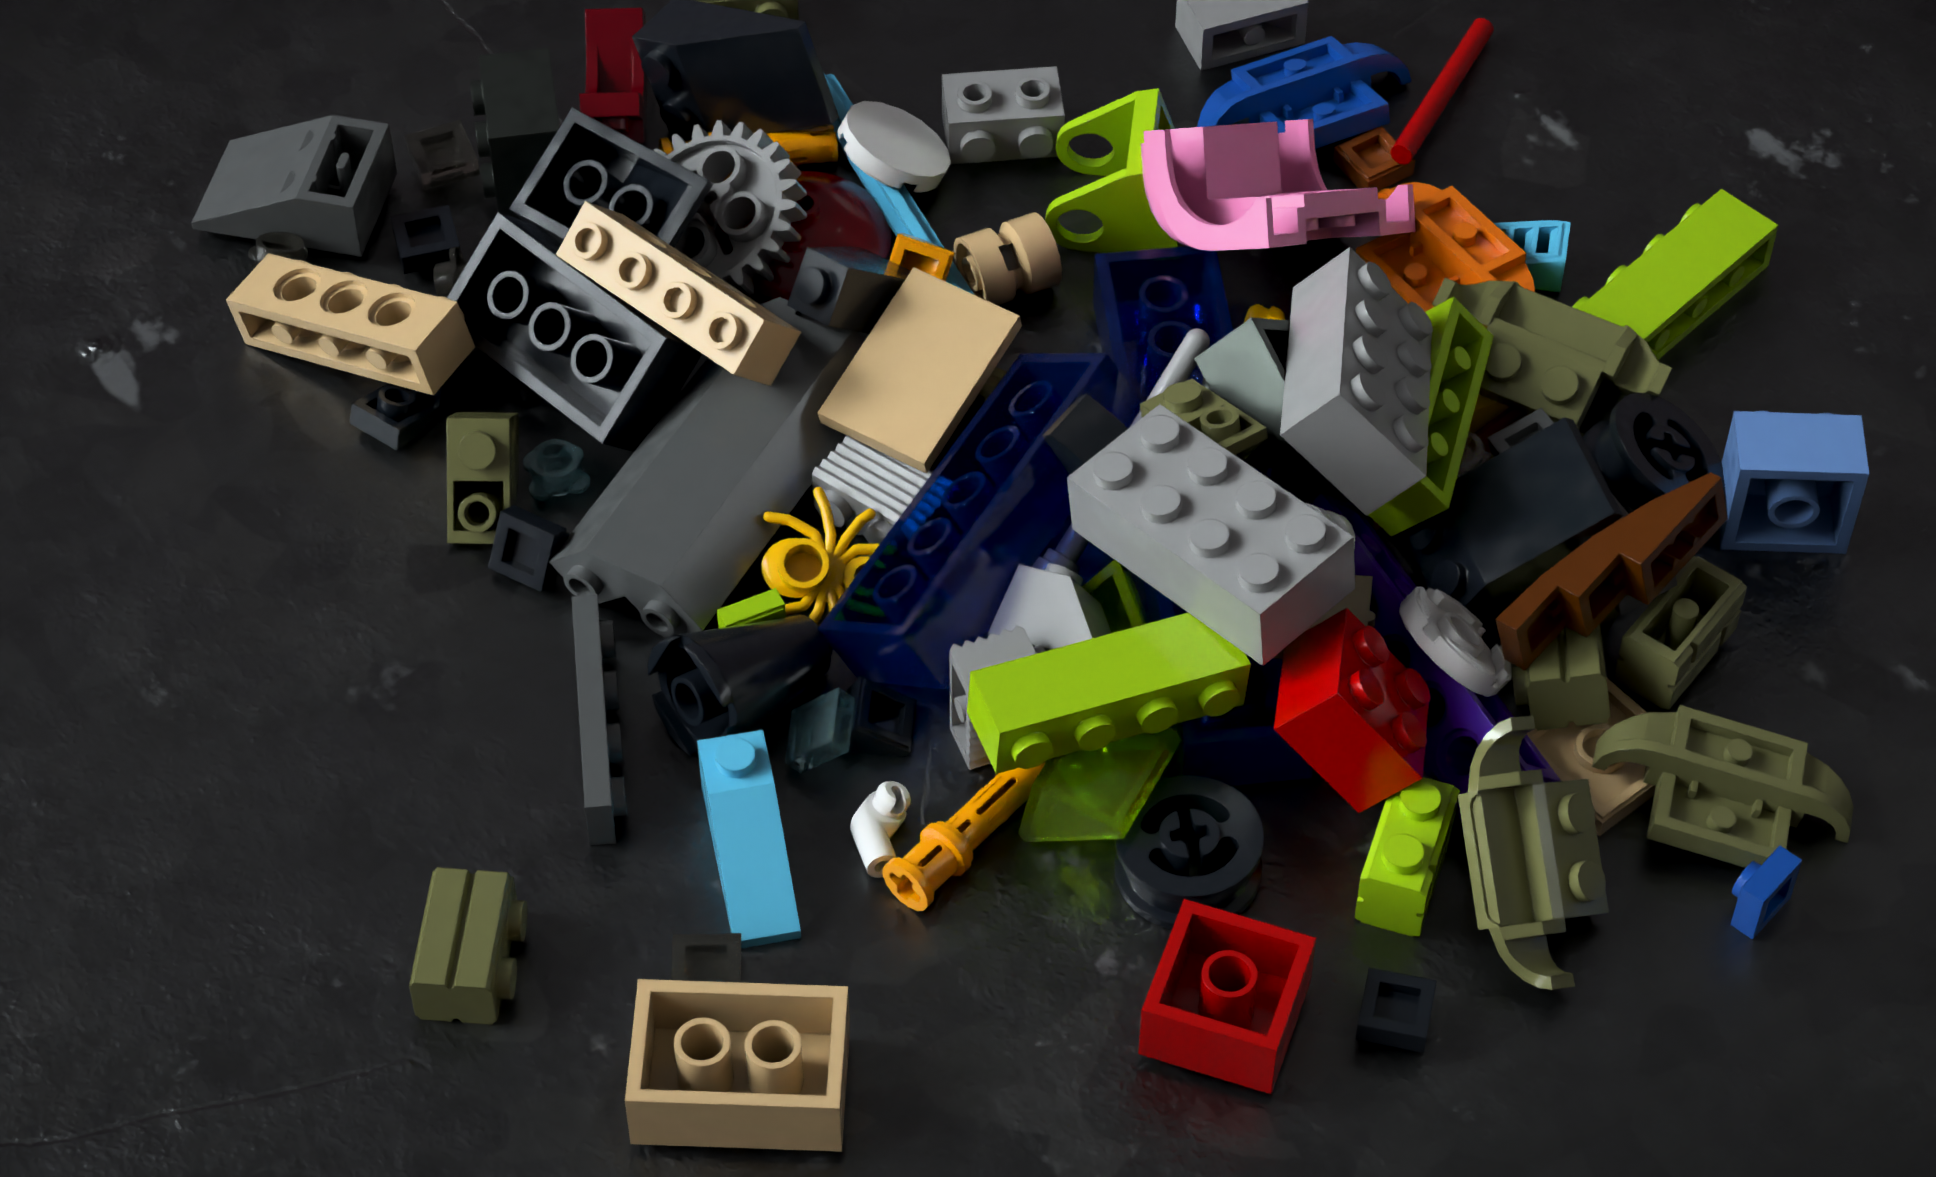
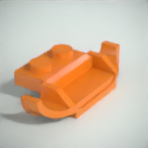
M1420 182L1400 184H1413L1416 232L1383 235L1356 248V253L1366 263L1373 262L1384 271L1391 287L1408 304L1414 302L1425 312L1434 307L1432 303L1444 278L1453 280L1461 285L1478 284L1486 281H1515L1523 288L1535 292L1534 280L1525 262L1526 252L1453 186L1441 190L1430 184ZM1396 187L1391 189L1385 188L1379 191L1378 199L1386 200Z

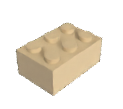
M638 979L625 1094L630 1144L842 1152L850 1039L848 986Z

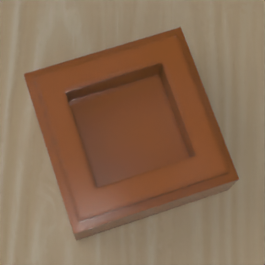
M1383 126L1369 130L1334 147L1333 162L1358 188L1377 187L1378 191L1413 175L1415 167L1414 158L1405 165L1399 164L1392 159L1390 151L1396 140Z

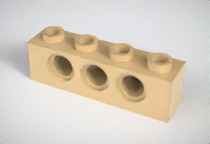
M587 201L584 202L556 253L558 257L733 375L771 386L801 334V331L630 218Z
M270 253L264 257L226 299L243 340L247 345L433 396L475 348L464 320V314L456 301L443 296L437 297L406 289L396 284H386L359 277L350 272H340L309 264L303 260H293Z

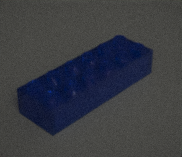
M1025 353L1017 357L818 627V630L824 634L827 642L857 679L862 676L876 683L940 689L947 687L950 682L949 650L952 645L956 644L962 647L965 640L975 643L978 636L982 637L989 631L1018 565L1032 567L1050 540L1061 532L1065 525V519L1070 514L1067 484L1069 473L1042 435L1079 395L1088 394L1128 429L1140 411L1141 400L1107 353Z

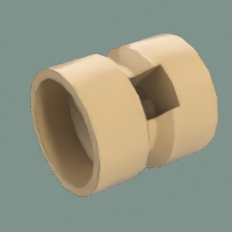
M1037 212L1002 222L998 234L991 228H985L955 239L954 259L961 275L974 295L997 306L1013 301L1017 290L1024 295H1031L1057 286L1062 280V266L1056 241L1049 226Z

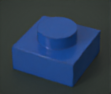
M1779 845L1762 865L1752 861L1743 870L1733 886L1732 894L1738 899L1730 925L1753 940L1791 898L1802 859Z

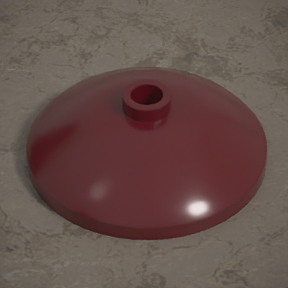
M800 171L801 175L796 180L807 191V195L796 202L807 213V218L791 222V226L800 234L801 240L797 242H784L781 248L787 253L790 261L784 263L773 260L768 266L773 273L774 279L770 282L757 275L752 279L754 295L750 297L763 303L778 297L789 301L807 247H861L889 260L892 250V231L880 207L866 189L852 181L832 174ZM754 217L747 221L743 228L747 227ZM717 223L716 231L724 238L728 254L733 251V246L728 235ZM740 286L737 287L740 291L748 295Z

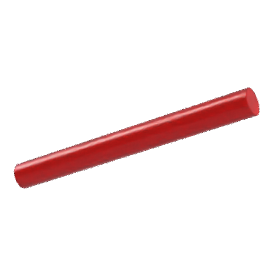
M1477 18L1468 29L1391 148L1390 154L1395 162L1403 165L1408 164L1417 153L1493 34L1494 27L1489 20Z

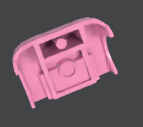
M1313 119L1285 121V133H1278L1277 121L1143 131L1144 143H1141L1142 173L1150 210L1159 226L1172 239L1185 246L1208 251L1262 249L1307 244L1309 240L1383 236L1416 232L1413 184L1398 185L1386 200L1378 199L1377 187L1327 190L1318 168Z

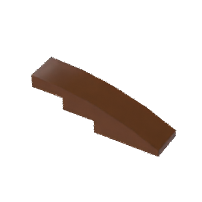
M1710 472L1649 501L1593 535L1542 574L1495 619L1504 659L1526 670L1565 627L1587 638L1627 594L1649 605L1728 519L1722 477Z

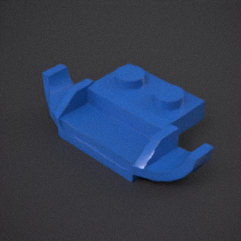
M1329 36L1231 69L1232 80L1216 89L1207 99L1200 113L1197 127L1232 125L1235 122L1237 124L1277 121L1278 133H1285V121L1313 119L1316 151L1317 148L1343 139H1352L1369 130L1390 123L1389 103L1371 89V75L1387 71L1401 85L1412 81L1408 67L1395 54L1369 43L1341 44L1333 36Z

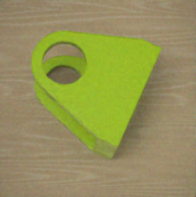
M1159 88L1136 91L1067 122L1059 130L1056 140V153L1060 161L1078 173L1106 177L1062 195L1050 203L1046 210L1045 222L1049 226L1057 244L1071 250L1157 258L1182 255L1183 244L1172 239L1159 226L1151 212L1143 181L1141 143H1144L1143 131L1175 129ZM1082 134H1096L1107 139L1111 143L1113 150L1101 158H1086L1075 153L1069 146V142L1074 137ZM1072 210H1084L1096 215L1102 221L1103 226L1094 233L1077 234L1066 230L1059 223L1058 218L1063 213Z

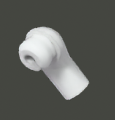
M885 781L880 784L877 790L869 794L851 820L850 830L867 874L871 877H883L882 868L892 858L897 857L890 839L905 820L906 810L911 803L910 793L899 782Z

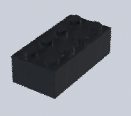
M498 212L447 298L458 302L476 347L600 443L634 452L673 403L702 353L558 257L556 253L562 243L542 228Z

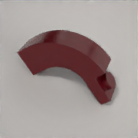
M643 8L585 9L586 91L585 93H579L580 112L638 143H645L647 128V76L642 69V61L632 36L646 24V13Z

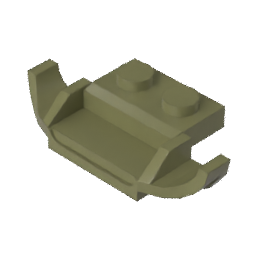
M1444 278L1432 303L1435 307L1455 297L1494 336L1479 391L1480 395L1527 414L1542 408L1553 423L1566 417L1574 420L1578 430L1599 387L1624 396L1633 393H1647L1659 396L1672 367L1661 363L1651 351L1648 343L1629 326L1625 325L1622 327L1525 289L1515 281H1486L1478 284L1461 285L1453 280Z
M1683 705L1679 706L1677 712H1648L1630 717L1609 728L1597 740L1592 767L1605 771L1610 765L1617 762H1632L1646 766L1643 782L1656 786L1647 839L1744 868L1752 861L1762 865L1779 845L1786 849L1789 827L1797 828L1804 814L1821 818L1830 823L1836 831L1835 840L1848 843L1854 808L1850 792L1842 779L1827 764L1807 752V742Z
M1510 717L1497 723L1486 733L1477 747L1470 765L1468 793L1458 794L1478 930L1489 929L1500 957L1509 969L1523 981L1540 989L1554 990L1575 987L1573 973L1564 972L1551 959L1546 935L1567 932L1565 919L1609 913L1605 890L1606 880L1602 870L1595 826V809L1591 800L1588 779L1544 783L1542 769L1521 771L1519 748L1526 734L1535 729L1534 717Z

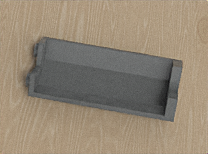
M781 297L760 304L801 331L772 385L769 386L733 375L710 358H707L550 559L549 563L564 578V584L567 589L575 596L597 594L598 604L625 596L639 610L645 625L664 638L703 631L716 614L717 609L722 606L781 526V524L764 521L763 514L767 511L789 514L812 484V472L815 466H820L822 459H827L830 451H835L838 443L843 442L846 435L820 423L817 412L865 339L856 331L830 326L825 327L800 316L801 312L787 306L788 300Z

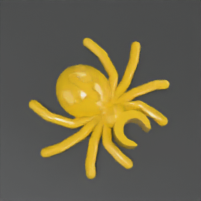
M816 487L813 490V494L821 511L825 542H823L822 536L816 528L789 514L765 512L763 514L764 521L788 525L810 539L788 538L772 545L763 556L761 563L762 575L767 585L771 589L776 588L780 595L790 598H802L800 601L785 604L786 615L806 611L815 601L809 618L815 623H819L827 603L838 637L846 647L853 648L856 641L847 629L840 611L839 602L846 610L864 616L882 618L886 614V610L881 606L862 603L877 598L878 589L861 588L854 580L855 576L862 571L881 574L882 566L877 560L869 556H857L880 555L891 557L895 554V548L891 545L879 543H858L847 549L862 527L876 516L875 510L871 508L865 510L853 520L836 544V530L830 502L824 489Z

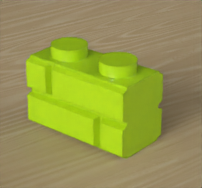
M1423 777V779L1386 798L1360 877L1355 919L1364 924L1407 936H1420L1443 865L1445 852H1447L1453 833L1458 806V794H1460L1458 788L1451 784Z

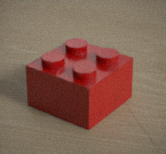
M1345 608L1305 631L1284 648L1274 730L1360 813L1423 779L1430 691L1425 680L1416 670L1412 668L1407 669L1388 650L1383 637L1375 628L1365 626L1348 608Z
M1184 899L1141 1009L1138 1054L1272 1094L1311 983L1317 938Z

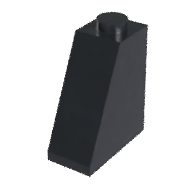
M807 247L787 306L827 326L870 334L911 271L861 247Z

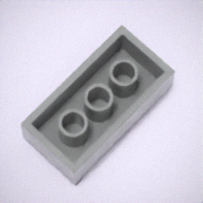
M1349 247L1293 287L1280 436L1367 516L1426 477L1433 327L1429 317L1419 305L1414 302L1408 304L1391 287L1388 277L1377 264L1373 262L1366 263Z
M1161 404L1067 477L1072 529L1262 666L1355 589L1354 536Z

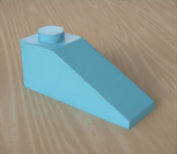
M763 730L697 740L701 787L734 950L800 939L801 929L776 788Z

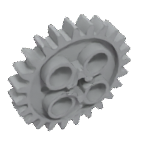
M717 120L712 134L709 136L699 124L694 125L692 141L686 143L680 136L674 134L672 136L674 151L667 155L657 148L653 150L709 180L713 184L707 194L713 201L710 204V209L703 200L674 248L734 288L740 286L749 296L754 295L753 278L760 275L771 282L774 276L768 265L773 260L784 263L790 261L787 253L781 248L784 242H797L801 240L800 234L791 226V222L807 218V213L796 202L807 195V191L796 180L801 175V172L789 159L790 155L777 141L773 142L761 129L753 133L744 122H739L731 131L722 120ZM732 172L731 176L727 178L725 181H723L724 178ZM754 217L752 222L747 227L743 228L746 222ZM715 219L722 230L728 235L733 246V251L728 254L724 238L713 228ZM703 247L701 252L693 258L696 251Z

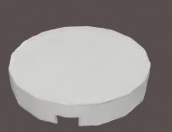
M862 101L851 105L837 130L838 137L840 139L845 138L847 141L844 151L849 159L865 174L892 188L900 189L905 182L917 185L913 192L922 193L938 187L951 163L948 148L937 133L922 120L908 112L882 102Z
M1420 586L1416 587L1400 603L1399 613L1406 629L1433 662L1455 681L1475 693L1489 697L1496 695L1511 680L1512 665L1504 659L1501 645L1498 646L1496 644L1491 650L1481 638L1486 632L1482 627L1483 623L1457 600L1441 590L1428 588L1425 591L1424 587Z

